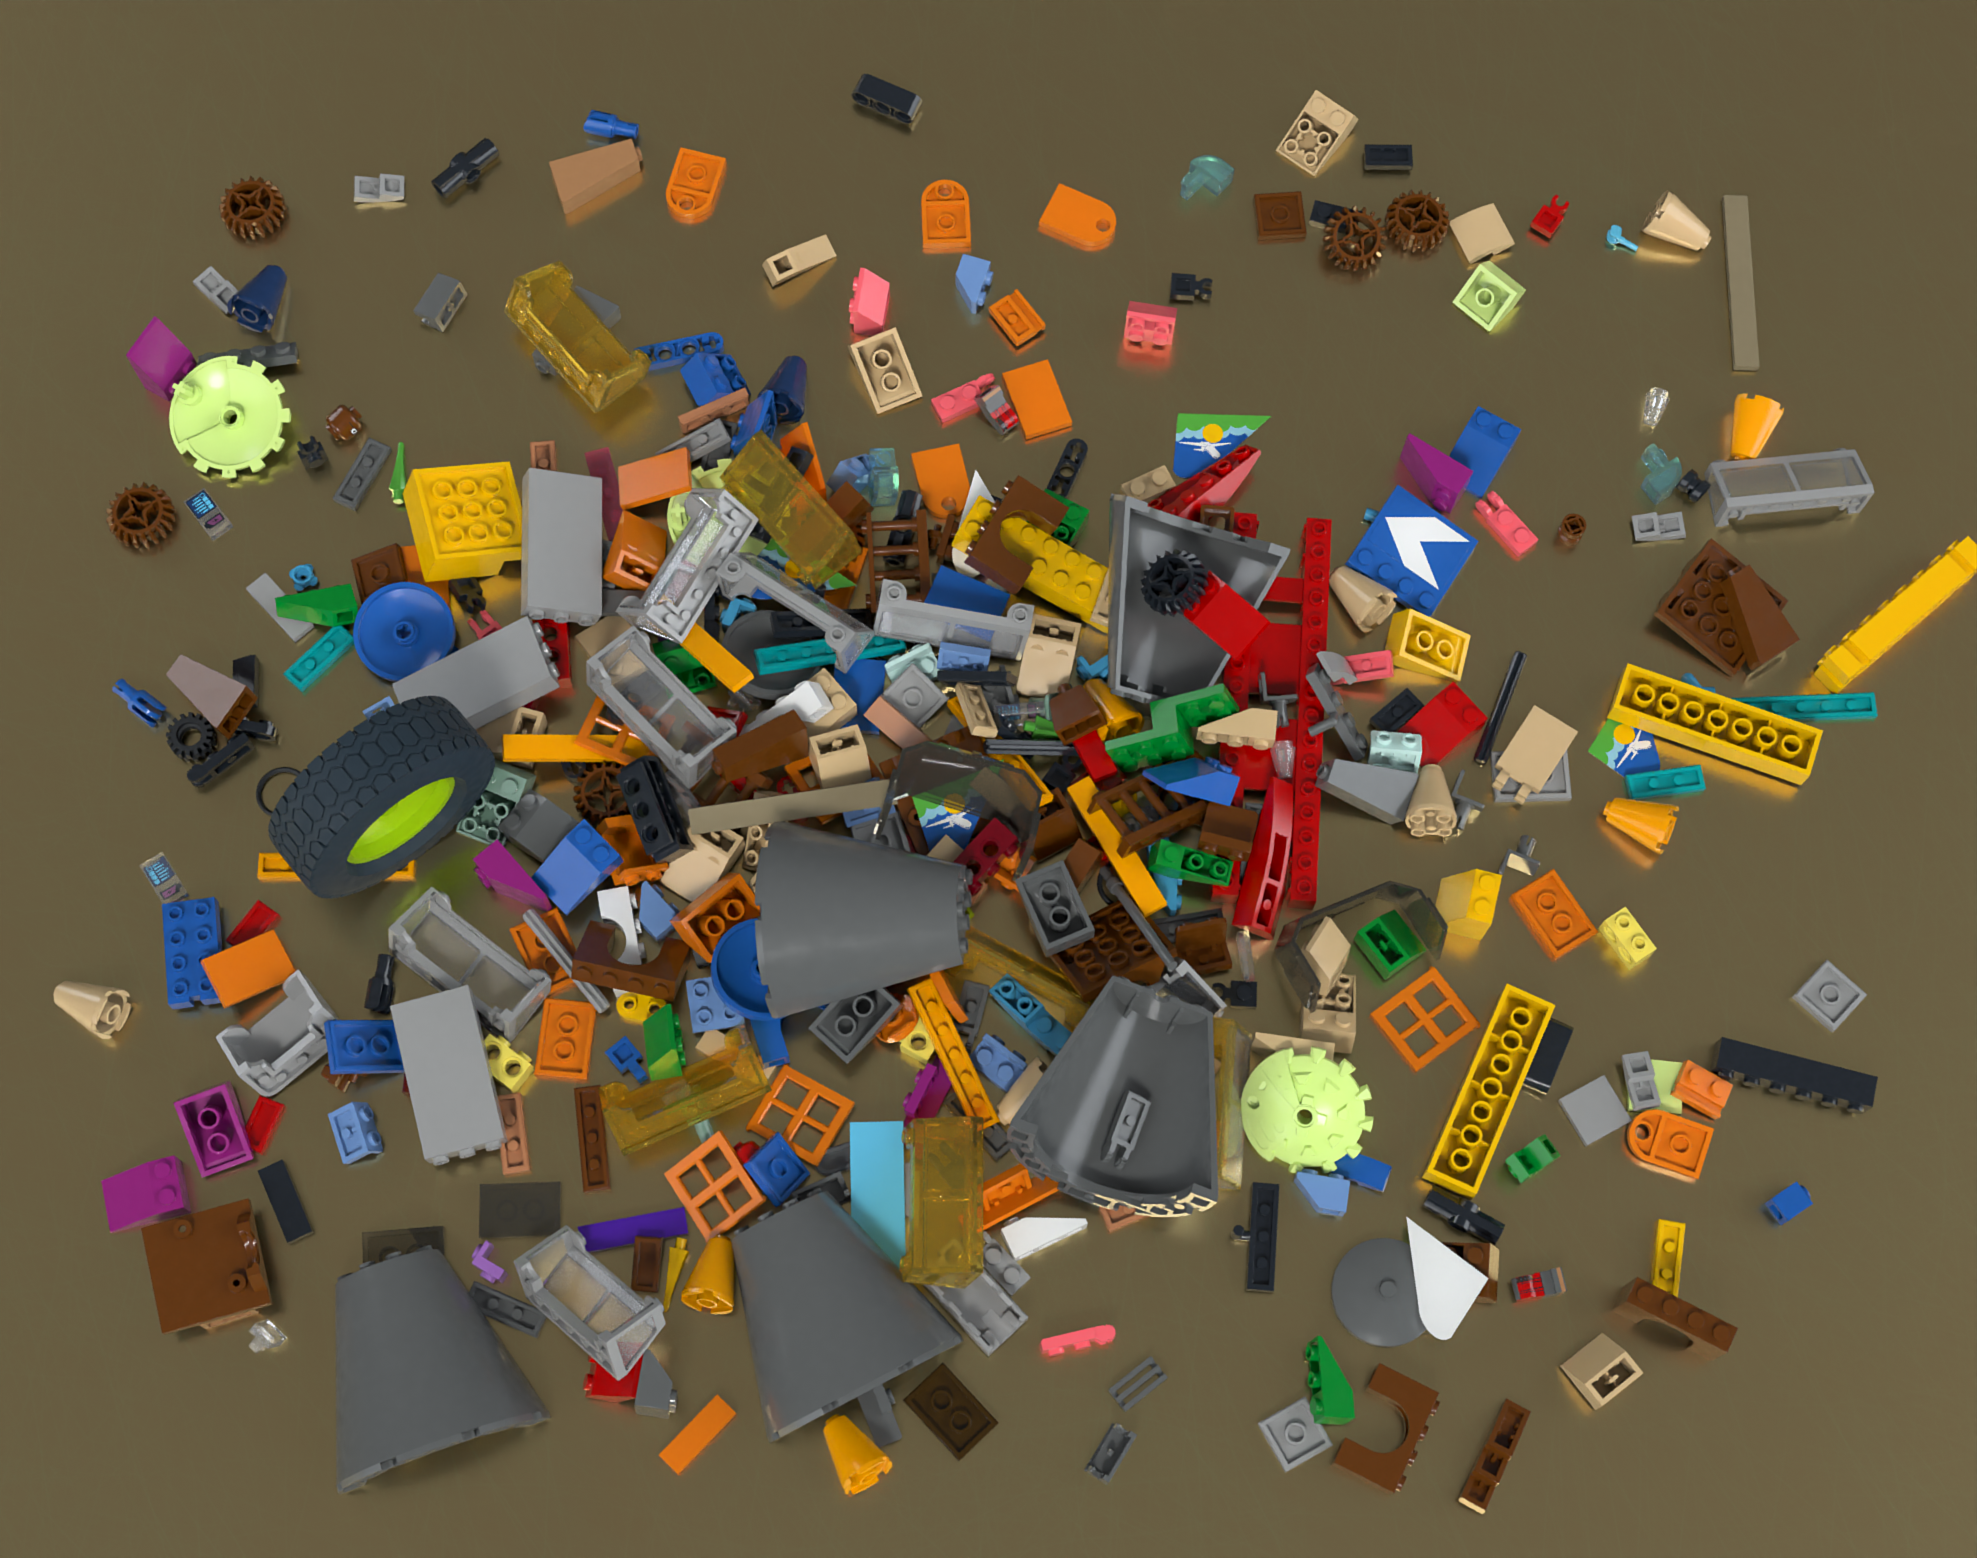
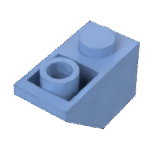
M963 254L956 272V287L970 312L976 314L978 306H983L985 302L986 292L984 290L986 285H991L994 272L990 271V261Z
M865 453L840 461L826 484L836 492L847 481L860 493L882 472L883 468L877 464L874 457Z
M645 881L641 887L639 921L645 931L659 945L676 930L669 920L680 911L672 902L668 905L662 899L664 894L655 884L650 886Z
M1302 1169V1172L1297 1171L1294 1176V1183L1316 1212L1344 1216L1347 1209L1350 1180H1344V1176L1339 1174H1328V1177L1317 1175L1318 1172L1311 1169Z

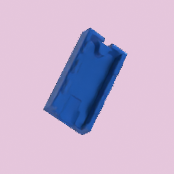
M215 897L162 904L168 1005L174 1010L194 1007V1001L200 1000L204 1005L221 1003L200 963L203 959L222 951L218 900Z

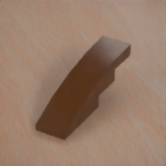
M1506 1398L1458 1499L1459 1502L1481 1514L1486 1511L1507 1463L1513 1456L1531 1411Z

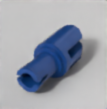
M591 110L583 129L586 133L608 138L620 135L636 139L639 132V124L619 120L615 114Z
M118 680L115 684L119 688L113 686L112 691L128 702V709L150 727H155L157 721L153 718L160 719L162 716L161 711H165L167 707L146 690L137 691L126 680Z

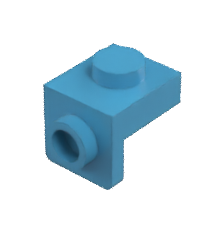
M735 598L734 601H731L728 609L724 608L720 616L719 622L722 624L723 632L726 633L728 628L742 614L746 615L757 611L756 605L747 598Z
M1108 654L1091 666L1082 655L1077 658L1076 671L1082 680L1087 679V681L1092 678L1108 679Z

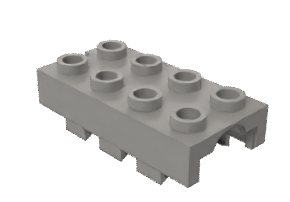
M954 1237L939 1251L941 1258L935 1263L930 1259L915 1273V1278L989 1357L1028 1320V1316Z

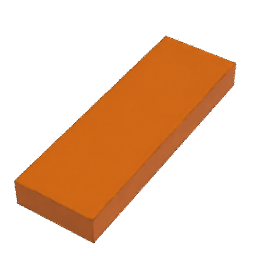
M716 1395L668 1444L659 1456L679 1475L737 1413Z

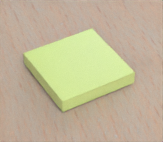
M1651 1059L1655 1072L1654 1082L1661 1104L1659 1107L1638 1110L1637 1112L1657 1109L1680 1116L1682 1114V1101L1670 1095L1675 1087L1674 1083L1683 1063ZM1628 1093V1094H1627V1111H1633L1632 1104H1631L1630 1097H1629V1093Z

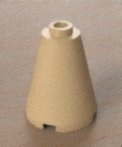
M1668 190L1664 192L1655 203L1656 207L1653 212H1649L1641 230L1647 235L1698 251L1700 248L1705 249L1711 240V236H1709L1710 230L1673 192Z
M1347 566L1336 567L1330 573L1329 585L1357 627L1363 632L1373 630L1370 626L1375 622L1380 625L1393 611L1396 605L1393 599L1394 597L1397 598V595L1391 589Z
M66 980L57 985L53 994L56 1005L101 1039L113 1037L109 1034L114 1030L119 1032L124 1026L131 1009V1004L127 1002L126 997H130L129 993L116 987Z
M1039 1056L1031 1061L996 1105L999 1110L996 1114L1004 1126L1008 1123L1010 1124L1012 1118L1047 1070L1048 1066L1043 1061L1041 1062Z

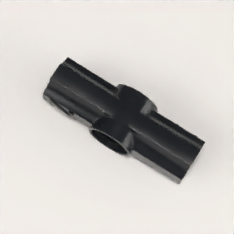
M484 138L467 153L460 152L452 158L449 167L431 181L432 186L441 197L447 198L464 183H473L480 176L481 169L500 155L498 149L490 139Z
M902 490L893 520H911V517H916V510H920L923 495L912 490ZM899 530L891 531L887 546L910 544L914 532L912 530L904 532ZM907 555L883 556V561L897 567L904 566Z
M1435 1185L1430 1190L1423 1204V1207L1446 1219L1447 1223L1456 1230L1463 1233H1471L1492 1245L1497 1243L1505 1227V1224L1481 1212L1480 1207L1464 1198L1458 1199Z

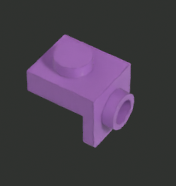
M486 1240L483 1245L479 1244L474 1250L472 1264L482 1271L480 1274L482 1278L491 1283L497 1280L503 1284L508 1273L487 1260L494 1246Z

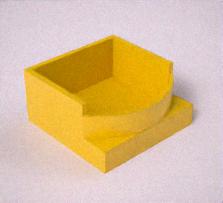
M510 461L412 470L403 491V497L425 582L498 575L506 561L522 559V506Z

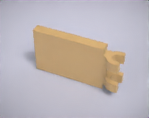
M1534 705L1495 765V768L1500 773L1492 787L1501 791L1509 777L1522 785L1513 800L1523 805L1531 790L1539 794L1578 731Z

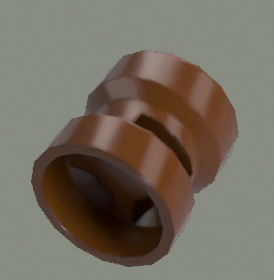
M1575 513L1565 516L1557 531L1559 541L1567 546L1576 545L1586 530L1585 519Z

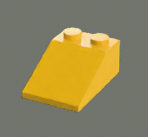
M1406 609L1393 614L1385 650H1391L1393 665L1460 682L1471 635L1413 609Z

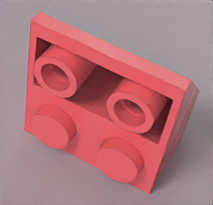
M860 267L859 277L855 276L853 281L854 298L850 299L849 312L851 313L850 324H854L855 334L873 336L884 331L890 298V283L866 268Z
M1129 301L1124 338H1129L1135 342L1148 341L1156 345H1172L1177 308Z

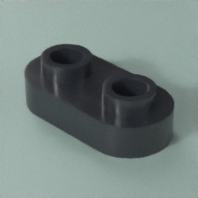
M245 717L233 735H240L244 732L248 738L275 741L278 729L274 727V723L271 721L259 720V722L249 721Z

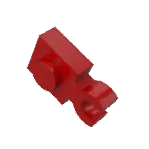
M1558 195L1552 198L1549 207L1543 205L1530 224V227L1548 238L1552 237L1564 219L1562 214L1567 211L1569 206L1568 201L1563 206H1558L1556 204Z

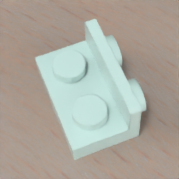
M930 643L925 645L918 644L912 647L910 652L902 656L895 655L887 661L888 663L884 665L891 683L912 663L932 682L937 680V671H943L937 669L938 661Z
M1371 731L1370 748L1367 758L1368 765L1418 774L1422 755L1421 735Z

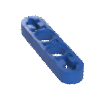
M704 333L635 348L630 354V361L633 369L638 372L656 370L687 363L696 353L722 354L724 342L722 336L718 333ZM711 341L715 342L716 348H711ZM699 343H702L703 351L701 352ZM686 345H693L696 348L692 354H685L682 350ZM662 350L672 352L671 357L668 359H661L658 355ZM651 353H654L656 361H652ZM639 356H643L644 363L639 362Z

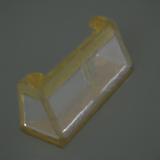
M1213 1017L1214 1058L1221 1059L1216 1120L1218 1190L1240 1192L1245 1139L1241 1097L1249 1078L1252 1034L1234 1019Z

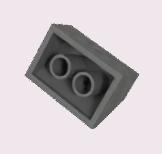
M646 1349L643 1354L634 1404L636 1414L669 1419L670 1412L675 1413L678 1393L677 1390L673 1389L672 1380L653 1353Z

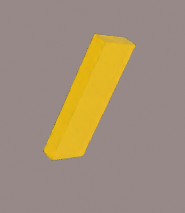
M1658 1219L1650 1283L1678 1297L1686 1223Z

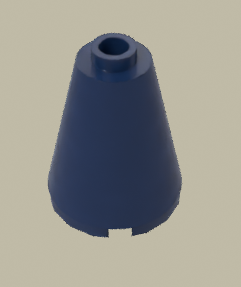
M267 265L230 298L227 304L228 312L231 315L234 312L238 317L237 322L240 325L255 332H262L264 329L269 331L272 328L287 282L285 271L277 265Z
M799 356L786 357L757 396V398L768 390L774 392L777 419H780V424L797 423L804 414L807 380L806 362Z

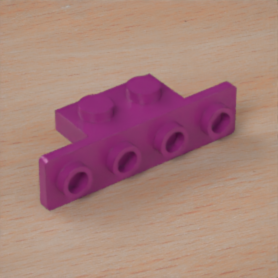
M938 1054L932 1065L927 1063L925 1069L918 1071L914 1081L917 1085L913 1093L908 1092L903 1102L906 1114L903 1121L904 1145L915 1151L920 1150L952 1086Z

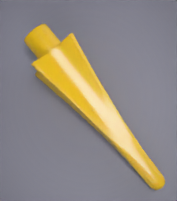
M677 1237L674 1248L669 1247L663 1312H667L676 1283L689 1254V1251L685 1250L687 1239Z

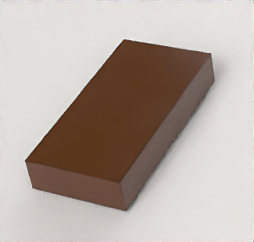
M635 1236L631 1289L633 1291L659 1292L663 1237Z

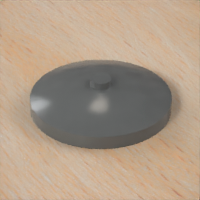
M761 610L751 612L737 619L728 628L724 635L722 646L748 668L754 676V679L740 688L741 690L755 697L778 700L780 697L795 691L794 688L797 684L808 681L820 671L821 666L759 675L753 655L754 649L818 640V637L774 638L770 615L771 612L781 611Z
M1377 1238L1362 1242L1347 1252L1337 1265L1331 1282L1332 1305L1342 1326L1358 1340L1371 1346L1383 1348L1405 1345L1425 1332L1426 1327L1419 1313L1410 1245L1396 1239Z

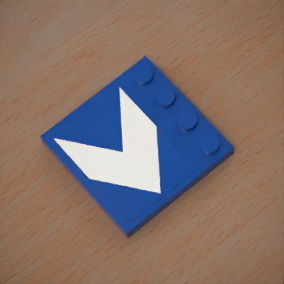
M1397 485L1349 556L1345 565L1391 589L1397 595V598L1394 597V599L1408 609H1413L1430 617L1479 541Z

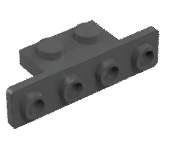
M883 1384L857 1397L875 1444L879 1448L902 1439V1434L891 1407L892 1404H895V1400L890 1388L884 1389Z

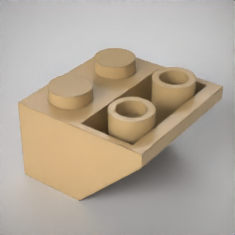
M858 724L809 737V758L821 789L863 783L872 778L866 745Z
M1325 916L1320 925H1315L1310 942L1305 941L1300 951V955L1303 958L1297 968V973L1300 974L1298 985L1326 997L1346 966L1351 948L1344 935L1332 919Z
M1603 1333L1599 1334L1560 1365L1595 1410L1605 1405L1643 1374L1630 1355Z

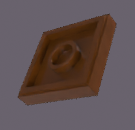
M1301 191L1254 194L1253 201L1258 241L1306 237L1307 232Z
M397 543L351 560L361 604L375 591L384 586L399 582H409L401 548Z

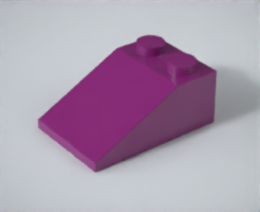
M155 316L126 354L144 388L167 401H170L174 396L176 389L172 387L173 384L179 385L180 381L196 368L197 364L192 353Z
M1411 433L1408 434L1400 459L1428 501L1436 509L1450 514L1464 494L1473 471Z
M498 839L473 858L477 866L474 871L487 889L491 886L501 895L544 912L552 910V906L545 893Z
M230 1080L181 1097L174 1102L202 1178L254 1159L241 1109Z
M175 1155L146 1162L101 1180L111 1233L191 1213L183 1163Z

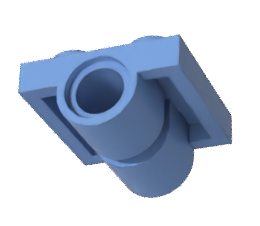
M711 977L686 981L693 1034L746 1026L745 1017L733 1012L719 998L713 987Z

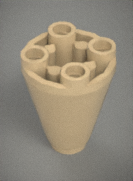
M1428 764L1422 767L1406 812L1405 823L1411 829L1413 836L1421 837L1426 834L1446 837L1452 834V829L1457 823V815L1444 772H1442L1440 766L1435 764Z

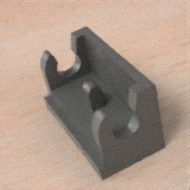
M438 273L413 311L415 315L423 318L421 322L444 332L468 294L459 280Z
M841 1171L791 1193L793 1199L797 1198L798 1202L807 1199L806 1195L821 1188L823 1192L828 1191L840 1205L851 1201V1195Z
M1112 1423L1084 1471L1108 1485L1137 1434L1125 1430L1118 1423Z

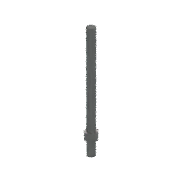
M1108 866L1101 867L1099 872L1106 881L1108 890L1111 894L1117 896L1169 970H1174L1177 967V962L1126 893L1123 882L1119 877L1114 876Z

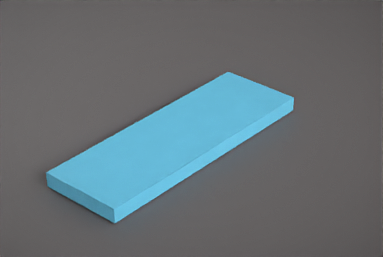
M903 1121L850 1122L851 1217L906 1275Z

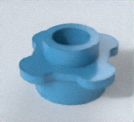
M311 564L296 566L289 572L290 578L294 580L295 590L302 591L305 587L315 586L318 583V578L312 572L313 566Z

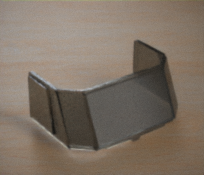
M925 741L902 749L897 767L892 770L879 808L873 831L876 834L875 839L879 840L893 801L907 796L916 797L991 821L995 817L1018 837L1020 846L1012 881L1021 877L1033 851L1041 813H1038L1042 791L1027 772L1014 767L1012 764L982 756V752L975 750L969 752L943 743L937 744Z
M1387 881L1284 925L1274 950L1277 959L1284 968V974L1304 1007L1308 1008L1310 1013L1316 1011L1321 983L1296 943L1301 929L1323 921L1325 916L1331 919L1335 918L1337 914L1362 905L1373 898L1397 903L1401 906L1433 958L1438 960L1441 957L1448 925L1430 897L1427 898L1419 888Z

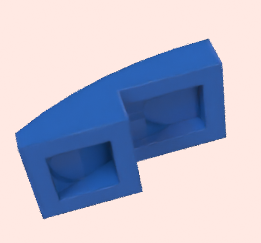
M1346 1154L1335 1161L1337 1169L1330 1173L1342 1175L1345 1179L1355 1181L1360 1186L1384 1192L1392 1167L1362 1154H1358L1354 1159Z

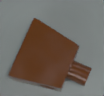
M1069 683L1060 685L1057 689L1059 695L1052 698L1049 702L1054 730L1064 746L1107 724L1098 706L1082 685H1077L1073 688Z

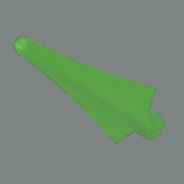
M403 442L398 443L396 463L389 490L392 491L391 497H394L393 502L397 504L403 503V491L407 484Z
M1036 715L1034 722L1025 720L1023 723V730L1032 732V739L1059 738L1054 730L1053 722Z

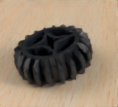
M1174 549L1171 554L1165 550L1164 557L1156 555L1157 561L1155 563L1149 562L1150 570L1143 571L1146 578L1141 580L1144 587L1140 590L1144 595L1145 602L1150 605L1152 610L1164 616L1169 614L1175 617L1177 612L1184 615L1187 608L1193 611L1192 605L1194 603L1201 604L1199 596L1206 595L1203 588L1209 586L1206 580L1209 576L1205 570V565L1202 561H1199L1195 554H1190L1186 550L1181 552L1177 549ZM1179 568H1187V569H1189V570H1187V571H1183V570L1177 571V569H1179ZM1164 594H1165L1166 596L1172 595V597H1169V598H1163V597H1160V596H1161V595H1164Z

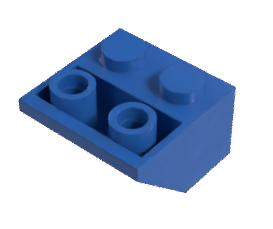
M696 353L680 369L698 407L742 388H746L749 396L751 395L747 383L731 355Z

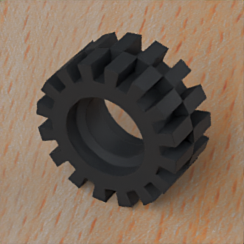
M188 712L187 717L184 713L181 714L180 720H177L175 717L172 720L174 725L169 724L168 726L170 732H166L167 744L174 754L181 760L184 758L186 762H190L191 759L194 762H198V757L200 756L203 759L207 758L205 753L209 752L211 754L214 751L211 747H216L217 743L214 739L217 738V735L210 722L205 717L203 718L201 714L197 713L195 716L193 712ZM190 729L199 730L201 738L196 744L191 746L183 744L182 737L185 732Z

